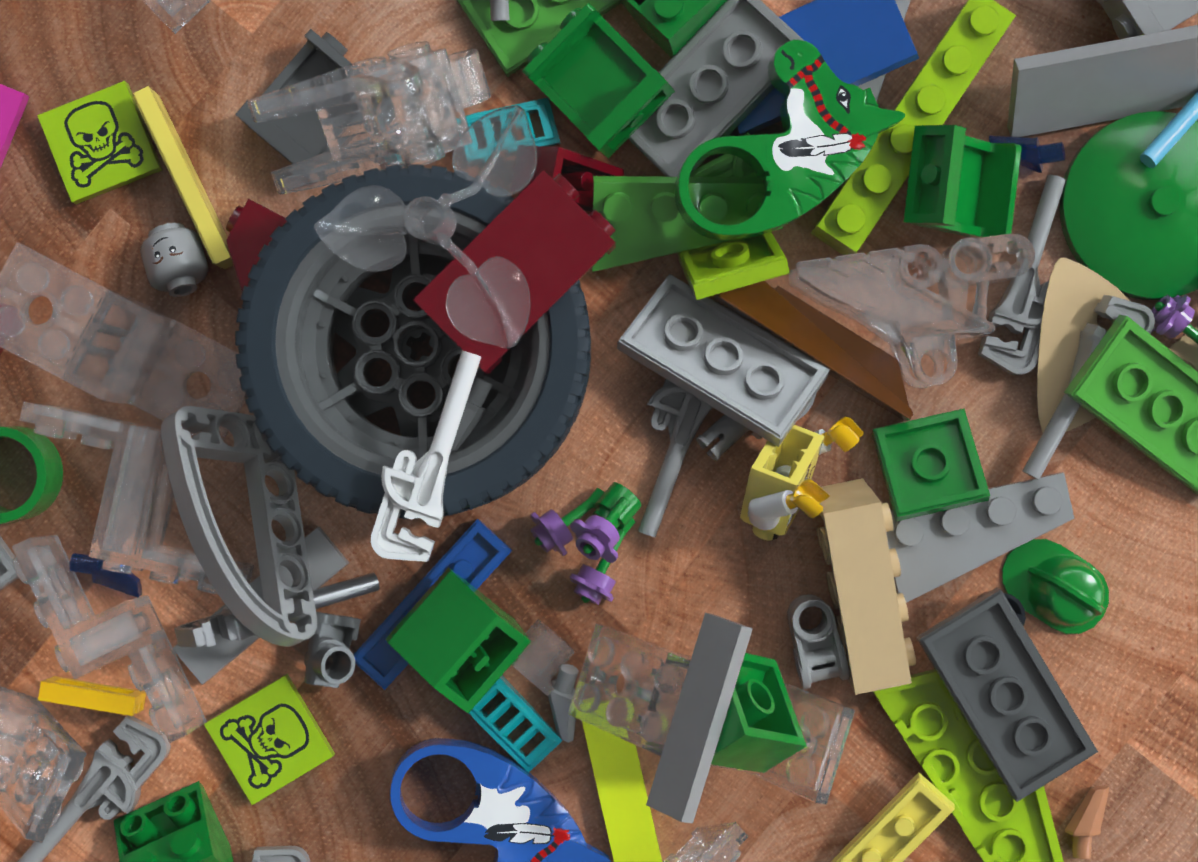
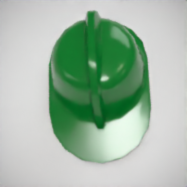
M1033 539L1013 549L1007 555L1002 569L1003 585L1007 594L1018 599L1025 611L1065 634H1081L1094 628L1104 617L1109 604V588L1104 576L1083 558L1062 545L1047 539Z

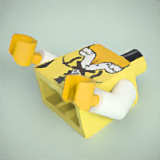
M843 417L827 432L823 429L812 432L794 425L779 447L767 441L751 467L740 518L744 522L753 525L752 530L757 537L769 541L775 540L787 533L799 509L810 518L818 516L823 511V506L820 503L830 497L826 491L811 480L818 456L830 451L831 443L833 442L843 452L849 451L858 444L859 438L863 436L864 432L851 418Z

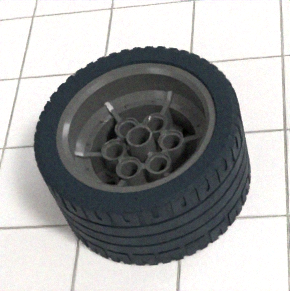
M409 164V168H402L401 165L386 166V170L379 171L377 168L364 171V175L357 177L354 174L343 178V183L336 186L333 183L321 190L322 194L317 197L312 195L302 203L304 205L298 211L294 209L285 218L287 222L282 227L278 226L271 234L272 240L268 246L264 244L258 254L260 259L257 265H252L248 274V278H250L248 287L244 286L240 298L243 300L242 308H238L236 320L239 323V331H235V345L238 346L239 354H235L237 368L241 370L242 376L239 377L241 390L246 392L247 399H245L249 412L253 413L256 418L254 423L259 432L265 434L267 437L266 443L274 453L279 454L281 457L280 461L289 470H295L298 473L296 476L304 483L312 485L315 491L325 497L336 498L335 502L346 507H353L357 511L378 514L385 494L381 478L383 466L393 468L397 455L403 450L414 452L417 456V461L429 451L453 379L451 366L455 359L460 357L462 351L424 310H410L406 304V295L413 287H426L446 267V262L450 263L515 199L501 187L494 188L489 181L478 176L473 178L469 173L456 169L454 172H451L446 167L432 165V168H425L424 165ZM393 265L390 289L387 293H379L359 287L373 274ZM580 281L576 282L511 347L509 363L501 358L502 361L489 374L485 373L478 366L475 376L492 384L482 405L487 411L457 451L451 450L443 492L444 516L483 506L520 487L545 466L571 431L570 429L576 421L584 400L591 362L589 316ZM375 312H384L389 318L390 325L388 331L380 337H370L365 329L367 318ZM335 333L356 349V355L338 373L334 362ZM426 336L431 337L429 345L433 348V352L430 356L423 355L419 361H416L417 352L411 348L412 343L415 340L423 342ZM386 360L392 369L391 378L385 385L375 387L369 382L367 377L369 366L375 361ZM421 382H429L434 387L436 393L432 405L425 409H417L410 399L411 390L416 384ZM393 407L396 412L401 436L378 427L365 417L385 408ZM401 509L399 518L408 519L404 517L405 510Z

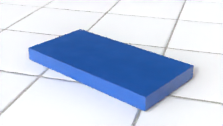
M814 0L779 17L804 41L814 45L832 72L847 84L862 85L919 59L895 0ZM774 88L737 126L740 134L744 135L749 132L751 135L780 122V109L784 100L783 94Z

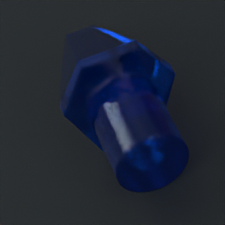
M989 136L988 139L990 143H1015L1020 145L1022 148L1020 165L1038 173H1042L1043 164L1065 161L1063 142L1040 145L1038 137Z
M98 548L94 556L78 553L72 554L70 560L71 572L92 574V580L95 584H100L140 598L142 595L140 579L102 548Z

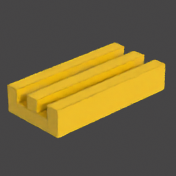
M53 676L41 681L38 700L133 716L139 713V711L144 710L147 692Z

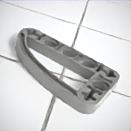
M184 406L164 419L161 425V437L168 475L177 508L189 541L206 576L234 616L250 631L265 641L279 646L290 647L311 638L317 629V615L294 470H289L280 461L281 457L279 454L274 453L266 443L267 437L259 432L254 423L256 420L254 415ZM219 426L226 427L231 432L234 438L233 447L223 442L219 434ZM200 430H202V432L198 433L197 435L191 438L190 432L197 433ZM197 458L244 463L264 601L246 581L223 540L207 498ZM265 475L272 477L278 484V496L273 495L267 489ZM272 520L278 521L283 526L286 533L285 541L278 539L273 533L271 527ZM279 565L286 567L291 573L293 579L292 587L285 585L280 579L278 573Z

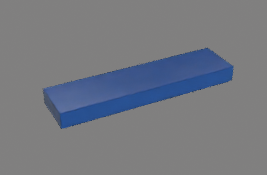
M477 519L353 654L355 663L385 690L409 664L387 643L386 638L449 567L474 588L478 589L513 550L481 520Z

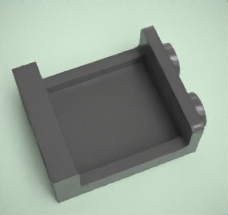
M310 29L304 35L307 39L306 44L254 105L247 100L235 115L315 183L386 101L387 97L379 87L383 83V79L363 62L356 68L344 57L348 50L328 32L320 37Z

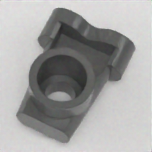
M316 611L317 629L315 634L309 638L308 651L304 657L306 666L304 683L339 688L340 684L350 679L355 670V658L349 649L351 641L358 639L361 619Z

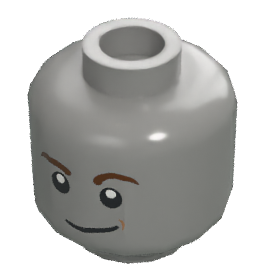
M167 223L153 228L140 248L144 268L151 287L159 291L169 292L170 296L181 297L193 293L197 289V284L204 280L209 272L198 233L185 228L181 223Z

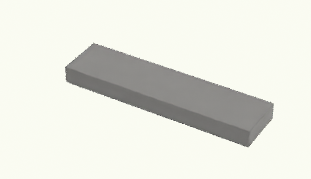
M317 527L305 537L312 589L316 590L348 565L349 561L320 527ZM279 565L278 573L280 579L285 585L292 587L293 579L291 573L286 567ZM258 576L249 585L264 600L261 578ZM226 605L222 606L213 615L220 614ZM220 634L214 636L216 645L206 647L205 645L200 647H179L177 644L172 649L203 685L260 637L254 635L241 641L235 639L230 641L227 638H222Z
M706 612L646 803L647 806L680 822L692 824L753 628Z

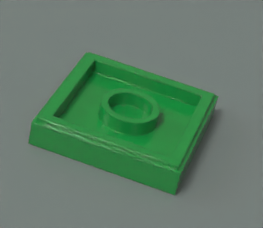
M964 408L872 430L873 441L896 522L989 501L990 492Z

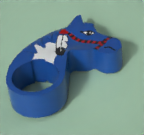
M433 738L412 746L396 764L390 789L392 809L400 824L416 837L436 842L491 845L496 848L494 862H611L607 853L586 843L579 826L553 793L522 766L489 747L466 740ZM448 755L460 760L469 768L476 781L475 795H479L478 799H473L468 809L451 821L433 823L422 820L409 810L403 800L401 783L406 772L414 763L427 756Z

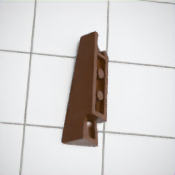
M761 281L717 294L714 298V301L830 369L829 375L903 421H909L913 416L912 409L908 404L898 359L780 286L774 289L766 281Z

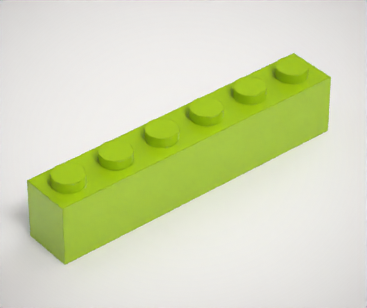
M994 0L966 1L894 108L896 111L905 113L904 119L895 126L878 134L872 149L861 165L844 182L812 230V235L848 259L858 252L909 176L915 126L944 124L1016 17L1014 13Z

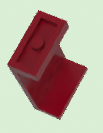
M543 170L413 299L463 351L481 356L479 367L487 374L502 361L501 357L606 253L610 254L616 248V242L610 237L616 231L614 227L595 209L588 215L575 202L580 196L579 192L561 174L552 179Z

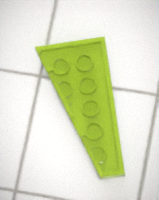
M935 669L910 675L911 684L872 691L930 782L954 803L955 810L951 814L982 862H1064L1044 786L1018 802L1012 798Z

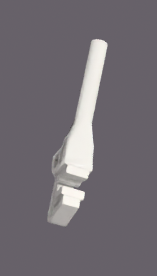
M461 351L429 451L417 461V456L414 452L403 450L397 455L393 468L383 466L381 478L385 494L371 534L372 548L382 558L429 561L435 543L434 540L425 536L417 537L406 527L401 528L399 534L394 533L401 509L406 511L405 518L411 520L421 518L427 525L439 528L444 516L443 492L449 455L481 356Z

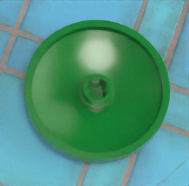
M1151 111L1123 117L1107 125L1087 140L1078 150L1065 173L1064 179L1066 181L1059 201V213L1066 243L1078 263L1108 280L1127 297L1142 300H1160L1167 295L1176 297L1177 295L1182 296L1198 290V120L1155 168H1149L1141 162L1140 155L1177 113Z

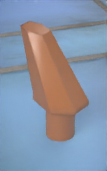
M1102 785L1090 788L1065 828V833L1073 835L1072 857L1091 859L1092 836L1101 834V826L1110 787Z

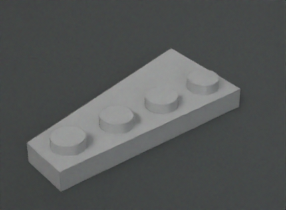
M1059 472L1042 476L1039 480L1033 478L988 488L990 492L989 501L897 522L893 510H890L893 520V531L886 532L889 549H896L901 568V576L894 577L896 593H903L907 603L1075 519L1065 474Z

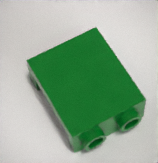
M588 3L582 9L576 8L571 11L560 25L561 31L549 43H541L530 53L527 58L528 65L522 72L570 119L603 155L609 158L675 90Z
M957 125L915 126L903 222L970 238L1009 239L1012 233L1021 146L1015 143H990L966 136V128Z

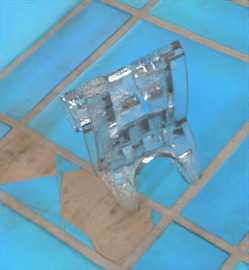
M428 41L415 42L390 51L387 54L389 58L387 60L384 56L365 59L344 66V68H339L312 79L284 87L281 90L247 100L253 121L256 123L286 118L315 110L319 117L329 151L305 159L306 161H300L271 172L277 192L287 194L342 182L343 178L354 174L357 177L364 175V171L375 168L379 171L386 170V166L401 165L402 168H409V164L427 165L444 158L446 152L472 144L473 139L464 108L483 102L491 97L479 51L477 49H470L447 55L446 48L431 51Z
M1004 234L983 238L967 237L957 241L940 253L929 245L918 244L904 246L901 249L891 248L870 251L867 255L865 253L836 256L833 260L828 257L800 261L796 263V269L789 270L790 273L788 275L791 287L815 303L852 320H856L890 345L893 356L898 359L902 379L914 388L925 389L933 385L937 386L946 383L954 376L958 361L955 340L975 339L995 331V325L986 320L989 284L1005 282L1025 274L1035 261V250L1032 243L1020 234ZM1006 250L1008 254H1016L1017 262L1011 265L1007 261L992 263V257ZM956 255L965 261L967 266L966 274L957 268L955 263ZM927 260H930L931 263H932V266H929L926 261H927ZM909 264H912L911 270H913L916 267L918 268L920 273L919 278L915 279L917 273L913 274L912 276L909 274ZM937 283L939 295L926 288ZM977 286L973 311L970 312L966 310L968 287ZM924 354L929 356L934 362L932 377L926 375L922 369L921 359ZM944 356H945V357H946V360H947V369H946L945 373L943 374V372H944ZM909 364H910V367H912L913 373H914V375H915V377H916L917 379H915V378L911 375V373H910V371H909Z

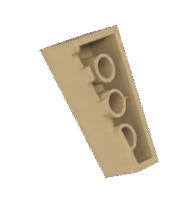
M863 478L822 486L821 488L830 497L820 503L823 506L820 516L824 520L825 527L817 528L816 531L826 564L832 565V571L827 572L826 579L833 606L840 611V615L835 616V621L848 663L850 674L848 681L855 695L911 684L909 666L916 665V657L910 637L904 638L902 622L908 621L909 616L903 593H896L894 577L901 576V568L896 549H889L886 532L893 531V520L888 503L881 504V501Z

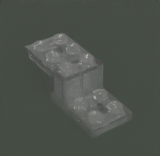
M58 535L32 537L12 546L16 558L13 559L15 571L24 584H30L37 599L34 602L36 616L43 627H50L58 644L54 647L55 655L65 672H71L75 680L129 656L132 663L128 665L129 675L139 691L145 690L152 705V708L149 709L150 720L159 735L165 734L169 743L188 735L207 722L148 595L124 601L95 615Z

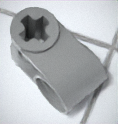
M812 594L801 595L795 598L789 605L787 620L794 646L795 665L802 689L811 688V683L839 677L842 681L850 679L845 651L839 638L832 609L822 599ZM810 606L819 607L822 611L820 624L813 629L801 628L799 624L801 612Z

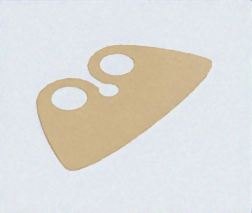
M1065 257L1057 260L1050 275L1041 321L1037 369V402L1042 432L1045 431L1065 394L1064 391L1069 386L1078 352L1080 332L1084 330L1087 323L1097 325L1098 314L1094 311L1097 304L1101 302L1104 295L1130 301L1108 280L1082 264ZM1080 405L1067 431L1079 427L1096 417Z

